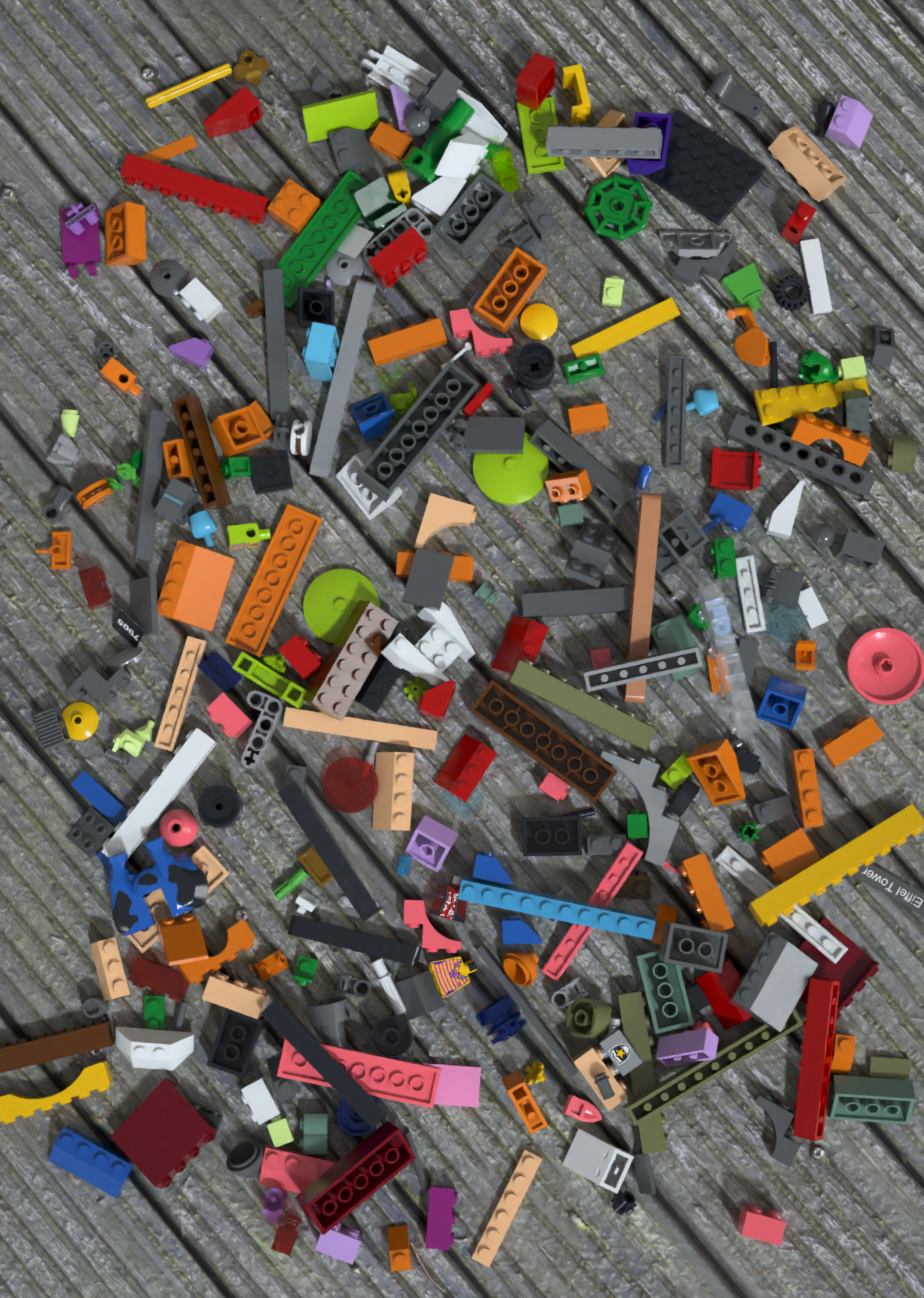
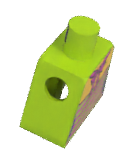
M258 523L227 526L226 539L228 551L258 547L261 542L260 540L271 539L269 527L259 529Z

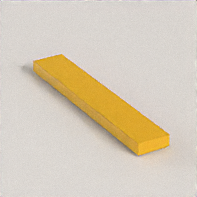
M671 297L572 345L571 349L576 359L597 353L601 354L679 316L680 312Z

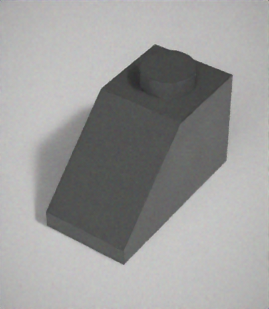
M875 326L871 349V364L877 367H890L896 348L894 329Z
M788 795L751 806L757 825L794 813Z
M280 1056L268 1062L267 1065L273 1084L281 1101L299 1093L301 1088L297 1080L277 1076L281 1060Z

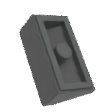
M642 1152L634 1153L633 1161L639 1192L641 1194H655L656 1189L649 1154H643Z

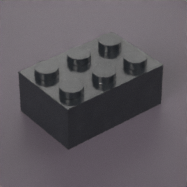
M581 816L522 817L523 857L582 855Z
M226 1008L206 1065L241 1078L246 1077L266 1020L262 1018L255 1019Z

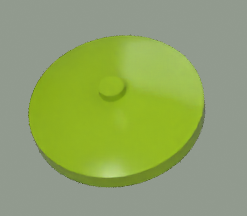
M525 433L523 454L475 453L473 460L474 479L481 492L490 500L502 505H519L533 499L544 487L549 470L548 458L529 442L532 437L530 434Z
M350 569L330 570L318 576L308 587L303 601L304 617L309 628L317 637L327 643L335 644L360 600L371 602L380 608L378 594L372 583L362 574Z

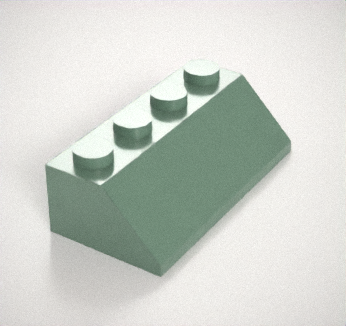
M660 950L635 955L655 1034L694 1025L680 966L659 961Z
M833 1075L830 1090L829 1117L836 1120L909 1125L915 1103L913 1080Z

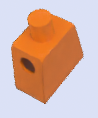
M113 357L110 358L100 371L101 376L125 395L129 391L135 397H138L143 391V388L136 383L137 377ZM123 378L128 380L126 383L121 382Z

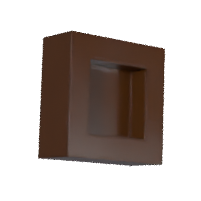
M260 299L243 307L248 319L258 318L265 311Z

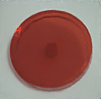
M346 757L335 761L329 766L323 777V793L326 800L333 808L344 813H357L365 810L374 802L378 794L379 780L374 768L365 760L357 757Z

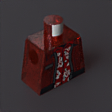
M453 875L450 887L441 885L429 914L465 923L467 901L458 899L462 881L461 877Z

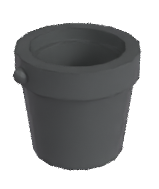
M90 995L83 1003L82 1012L89 1019H101L108 1013L110 1002L104 1001L103 995Z

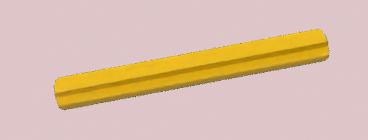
M225 63L145 99L149 108H153L232 73V69L229 63Z

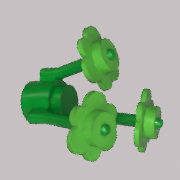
M133 450L127 462L117 465L118 476L116 479L105 478L112 490H125L118 483L122 477L126 480L132 479V484L140 489L141 477H137L135 472L136 469L142 467L143 451Z

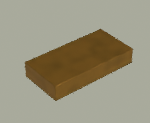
M313 845L297 857L321 888L334 878Z

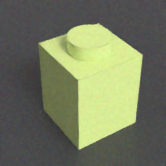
M864 356L840 360L838 366H836V372L841 381L860 379L867 375Z
M278 1115L270 1119L271 1123L267 1127L275 1148L295 1140L287 1116L282 1118V1115Z

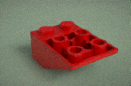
M245 86L242 89H237L228 101L220 104L215 113H211L205 118L203 125L209 139L251 128L264 116L260 101Z

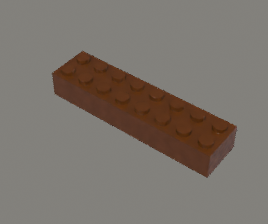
M491 680L469 710L470 714L546 770L567 783L569 787L593 804L617 773L615 769L493 680Z

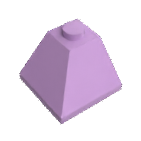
M392 84L390 85L391 100L398 129L401 133H407L409 131L405 124L406 118L411 112L418 111L415 109L417 105Z

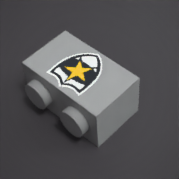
M619 1028L599 1042L601 1045L599 1050L605 1058L609 1056L613 1061L610 1065L616 1074L621 1073L624 1076L642 1063Z

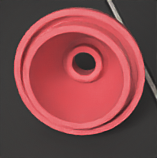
M184 809L168 811L162 817L159 824L160 836H164V842L172 847L187 846L195 839L198 832L196 818L192 813ZM175 824L180 825L179 831L173 830Z

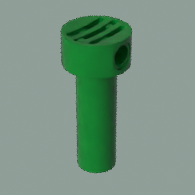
M457 98L419 149L415 146L410 148L401 160L403 166L418 179L430 185L437 177L435 171L439 165L438 161L444 155L450 140L459 135L475 113V110L464 100Z

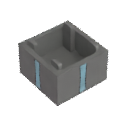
M172 478L154 511L161 519L180 528L181 525L186 524V516L191 507L198 503V494L192 487Z

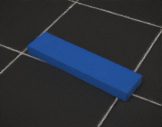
M85 770L71 783L81 795L115 826L120 822L124 823L127 819L126 814L129 810Z

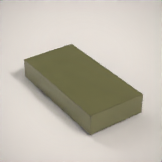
M869 1056V1076L909 1079L910 1059Z

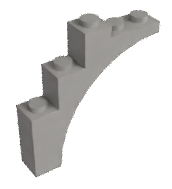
M609 749L606 752L602 751L600 759L621 772L635 787L642 800L648 823V840L643 860L663 867L679 822L676 821L674 816L665 814V817L662 816L670 795L666 792L667 789L658 785L655 788L652 787L660 765L656 764V759L648 756L645 759L641 758L639 764H635V759L625 756V759L620 758L615 751Z

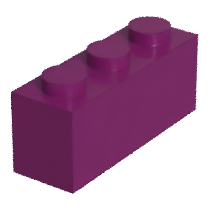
M430 1185L425 1248L449 1250V1246L454 1245V1232H451V1224H455L456 1212H452L453 1204H457L458 1192H454V1186Z

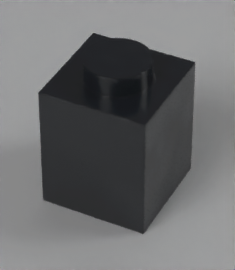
M741 750L735 751L740 773L753 776L755 772H759L761 766L760 756Z
M692 982L684 985L692 1014L697 1013L710 1004L698 983L692 984Z

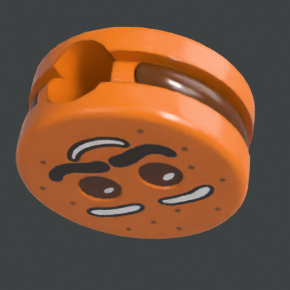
M101 479L81 490L76 495V499L82 504L83 510H87L107 499L114 491L106 479Z

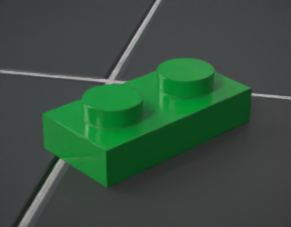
M165 995L144 996V1029L165 1030Z

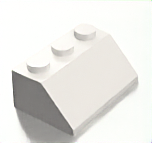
M368 448L355 454L336 477L367 518L371 520L392 505L403 494V491L398 487L388 501L385 502L356 480L358 471L373 454Z

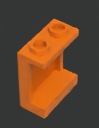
M801 827L760 852L762 856L760 861L765 868L769 867L771 870L770 876L775 884L779 883L780 885L821 860V857Z

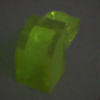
M509 146L492 151V165L498 185L508 193L520 190L518 174L513 165Z

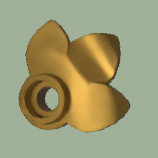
M244 51L239 57V63L234 67L235 81L240 82L246 79L251 85L258 86L262 80V72L269 71L270 67L266 59L257 57L252 51ZM246 59L252 60L250 63L245 62Z

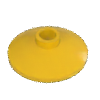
M76 702L67 706L62 712L71 739L85 740L96 732L99 725V717L91 705L84 702ZM77 717L81 718L80 724L75 723Z

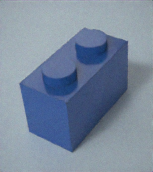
M718 492L707 516L710 517V520L714 521V518L716 519V516L723 512L722 515L727 517H724L725 519H722L721 523L726 524L727 528L733 532H741L753 508Z

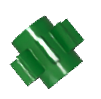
M746 820L744 821L745 826H737L741 830L736 836L742 837L741 843L748 840L749 844H752L753 838L759 840L757 832L761 831V829L754 827L756 822L749 825ZM747 827L753 831V834H750V838L748 835H744Z

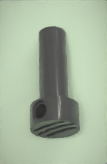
M347 997L329 998L309 1004L312 1026H320L323 1044L348 1049L343 1021L350 1018Z

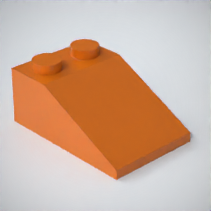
M727 738L696 746L686 759L712 805L718 806L745 799L746 796L736 754Z
M188 913L176 918L165 917L157 921L159 942L169 966L208 959L200 922L196 914Z

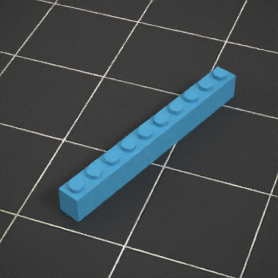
M462 876L458 895L460 900L652 940L656 923L655 916L466 876Z

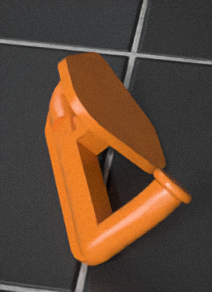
M744 306L727 310L726 316L730 320H734L736 316H742L748 330L735 340V349L740 360L756 367L767 366L771 360L768 340L763 330L758 327L750 308Z

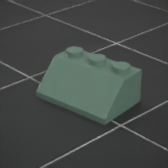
M682 615L664 621L650 629V638L658 654L697 645ZM701 652L700 656L703 666L670 673L669 676L673 683L707 667Z

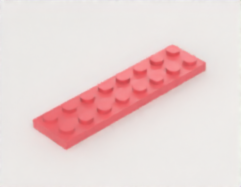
M285 1039L277 1076L333 1088ZM319 1043L370 1096L433 1108L441 1068Z

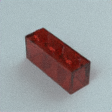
M136 957L128 980L133 981L132 985L140 988L144 986L150 987L151 992L159 995L162 992L169 994L168 998L178 1002L180 999H186L191 986L180 971L142 957Z
M294 1215L284 1216L278 1227L271 1249L289 1256L291 1255L303 1225L299 1217Z

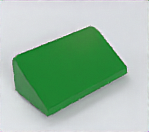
M599 353L563 363L568 385L604 375V367Z

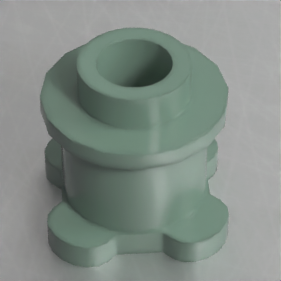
M487 581L474 594V597L480 598L485 606L488 604L492 605L498 598L496 595L498 591L491 589Z

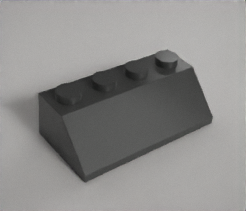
M480 173L433 230L451 250L465 259L512 203L510 193Z

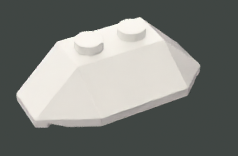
M116 1026V1046L134 1068L173 1071L194 1051V1033Z

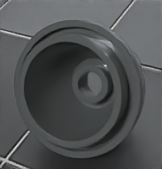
M245 1141L236 1145L226 1160L228 1170L240 1177L248 1176L249 1178H254L258 1176L261 1172L264 1158V1150L261 1144L257 1141Z

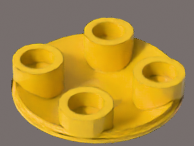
M540 303L530 305L521 315V330L531 339L545 341L557 329V315L548 305Z

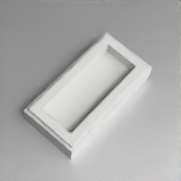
M812 587L801 591L798 606L810 630L828 622L829 620Z

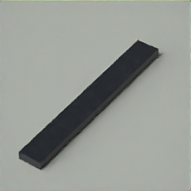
M292 782L278 791L279 796L362 921L364 922L379 912L376 904L296 783Z
M276 999L261 1013L372 1128L387 1115V1112Z

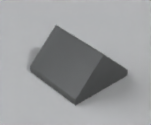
M430 970L395 983L406 1007V1014L409 1020L426 1015L445 1006L443 998L440 999Z

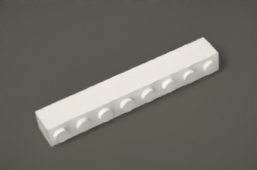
M196 728L195 731L192 729L186 736L187 741L183 746L179 745L175 750V757L164 764L162 767L164 771L161 775H156L153 778L148 792L144 791L140 795L138 805L136 807L132 806L127 812V819L124 823L120 822L116 826L114 836L107 838L103 843L102 847L104 849L101 852L107 857H112L127 851L128 860L217 742L200 729Z

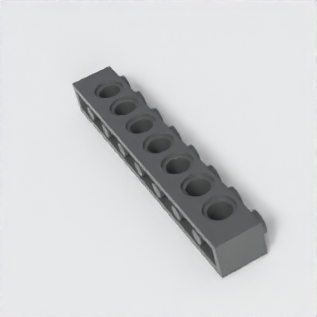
M737 413L726 436L727 439L754 451H759V453L863 500L868 497L877 477L873 474V471L867 468H858L854 463L838 459V456L834 453L828 452L827 454L820 451L821 448L811 444L808 446L792 440L791 437L786 435V432L780 429H771L769 425L761 426L760 421L751 420V417L744 413H741V415ZM745 429H753L754 435H747ZM769 436L772 442L765 443L762 437ZM782 443L787 444L788 447H789V450H788V451H783V450H781L780 444H782ZM803 451L806 454V458H799L797 452ZM815 459L822 460L824 465L822 467L817 466ZM832 467H838L841 470V474H834ZM850 475H856L858 482H852Z

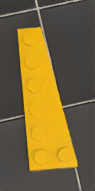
M866 378L842 380L837 383L825 382L755 390L754 398L761 426H766L784 421L785 418L792 416L794 418L798 417L800 412L814 413L822 408L839 406L842 404V392L865 389L868 396L870 392Z

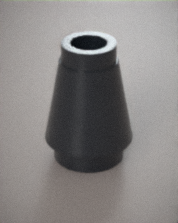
M518 382L506 391L509 394L508 397L523 410H526L533 404L523 385H520Z

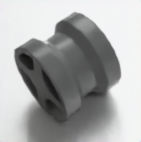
M103 341L97 346V354L102 361L107 363L111 357L115 360L117 359L118 350L112 342Z

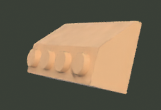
M798 126L781 132L768 147L772 156L784 165V169L796 178L797 183L809 192L812 199L818 202L827 198L847 180L845 175Z
M376 752L372 830L411 831L414 753Z

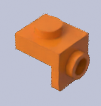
M797 640L794 650L795 670H815L816 641Z
M278 950L256 963L254 967L262 981L265 982L288 968L289 964L286 957Z

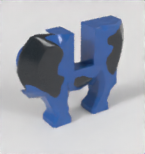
M164 836L145 843L146 848L150 850L149 855L155 864L144 868L138 874L129 873V870L126 869L127 851L108 858L109 863L112 865L108 886L112 895L111 909L113 921L118 932L124 936L155 925L156 921L145 895L160 888L173 917L186 911L197 909L206 902L208 895L206 875L194 864L190 856L179 853L174 857L172 853L167 851L164 847Z

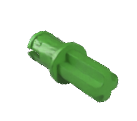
M300 867L289 878L286 877V881L273 891L274 896L278 900H282L293 889L296 890V886L309 877L308 874Z

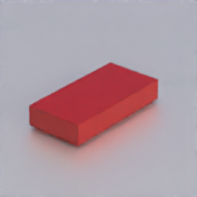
M489 382L463 409V414L467 418L471 417L493 393V386Z

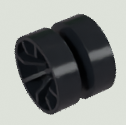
M389 1014L380 1018L371 1031L373 1048L378 1054L386 1058L402 1056L410 1048L413 1041L411 1024L406 1018L396 1014Z

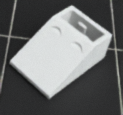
M578 1128L562 1165L618 1194L634 1156L632 1153Z

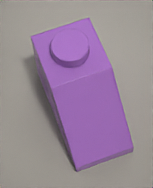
M192 338L170 345L168 348L170 354L202 370L205 369L214 352L211 342L204 338H201V340Z

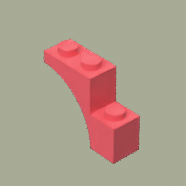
M468 308L449 311L453 338L466 339L469 335H472L476 356L486 358L493 353L504 355L513 350L512 338H497L483 332L473 322Z
M404 900L403 923L408 924L409 928H419V924H423L422 948H426V952H438V949H446L445 953H457V949L461 950L462 941L452 940L443 936L431 925L425 911L424 900Z

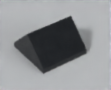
M298 287V325L308 330V327H312V322L335 326L334 291Z

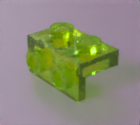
M408 382L409 393L390 395L391 406L396 413L407 412L418 400L416 387H412V382Z

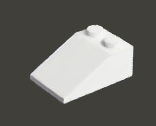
M471 131L450 140L435 174L466 179L473 175L475 176L480 168L478 165L480 160H483L488 153L487 147L489 142Z

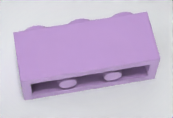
M708 1028L659 1037L656 1059L666 1067L715 1059L719 1037Z

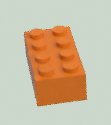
M516 247L473 307V314L505 334L547 275V267Z
M705 852L679 861V873L681 877L686 878L688 884L685 887L688 895L694 898L695 902L692 904L696 914L701 915L702 921H700L702 929L722 932L734 927Z

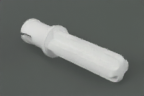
M383 958L372 962L371 965L379 978L377 981L381 982L395 1014L400 1015L404 1013L406 1007L391 978L392 974H389L383 962Z

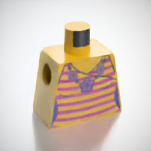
M461 956L427 963L440 999L449 996L470 983L468 974L477 971L474 960L463 963Z

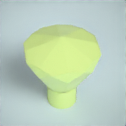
M148 720L146 725L136 729L135 733L150 742L152 728L155 723Z

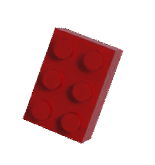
M413 227L409 228L368 261L371 275L383 289L392 287L400 276H406L411 272L414 265H419L426 260L427 243Z

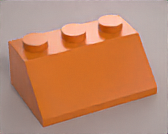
M126 201L105 211V258L107 266L136 265L146 261L145 206Z

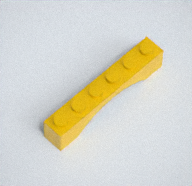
M107 1060L84 1068L80 1076L69 1087L55 1095L29 1097L12 1092L0 1096V1122L3 1121L5 1125L16 1121L15 1117L22 1115L23 1118L34 1115V1110L41 1108L43 1112L52 1109V1104L60 1102V1105L72 1102V1097L79 1096V1099L90 1096V1091L97 1089L99 1093L110 1089L109 1085L114 1082Z

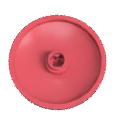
M893 628L874 629L862 635L851 647L847 658L848 678L855 691L864 699L879 705L897 704L910 698L919 689L924 678V655L917 642L905 632Z

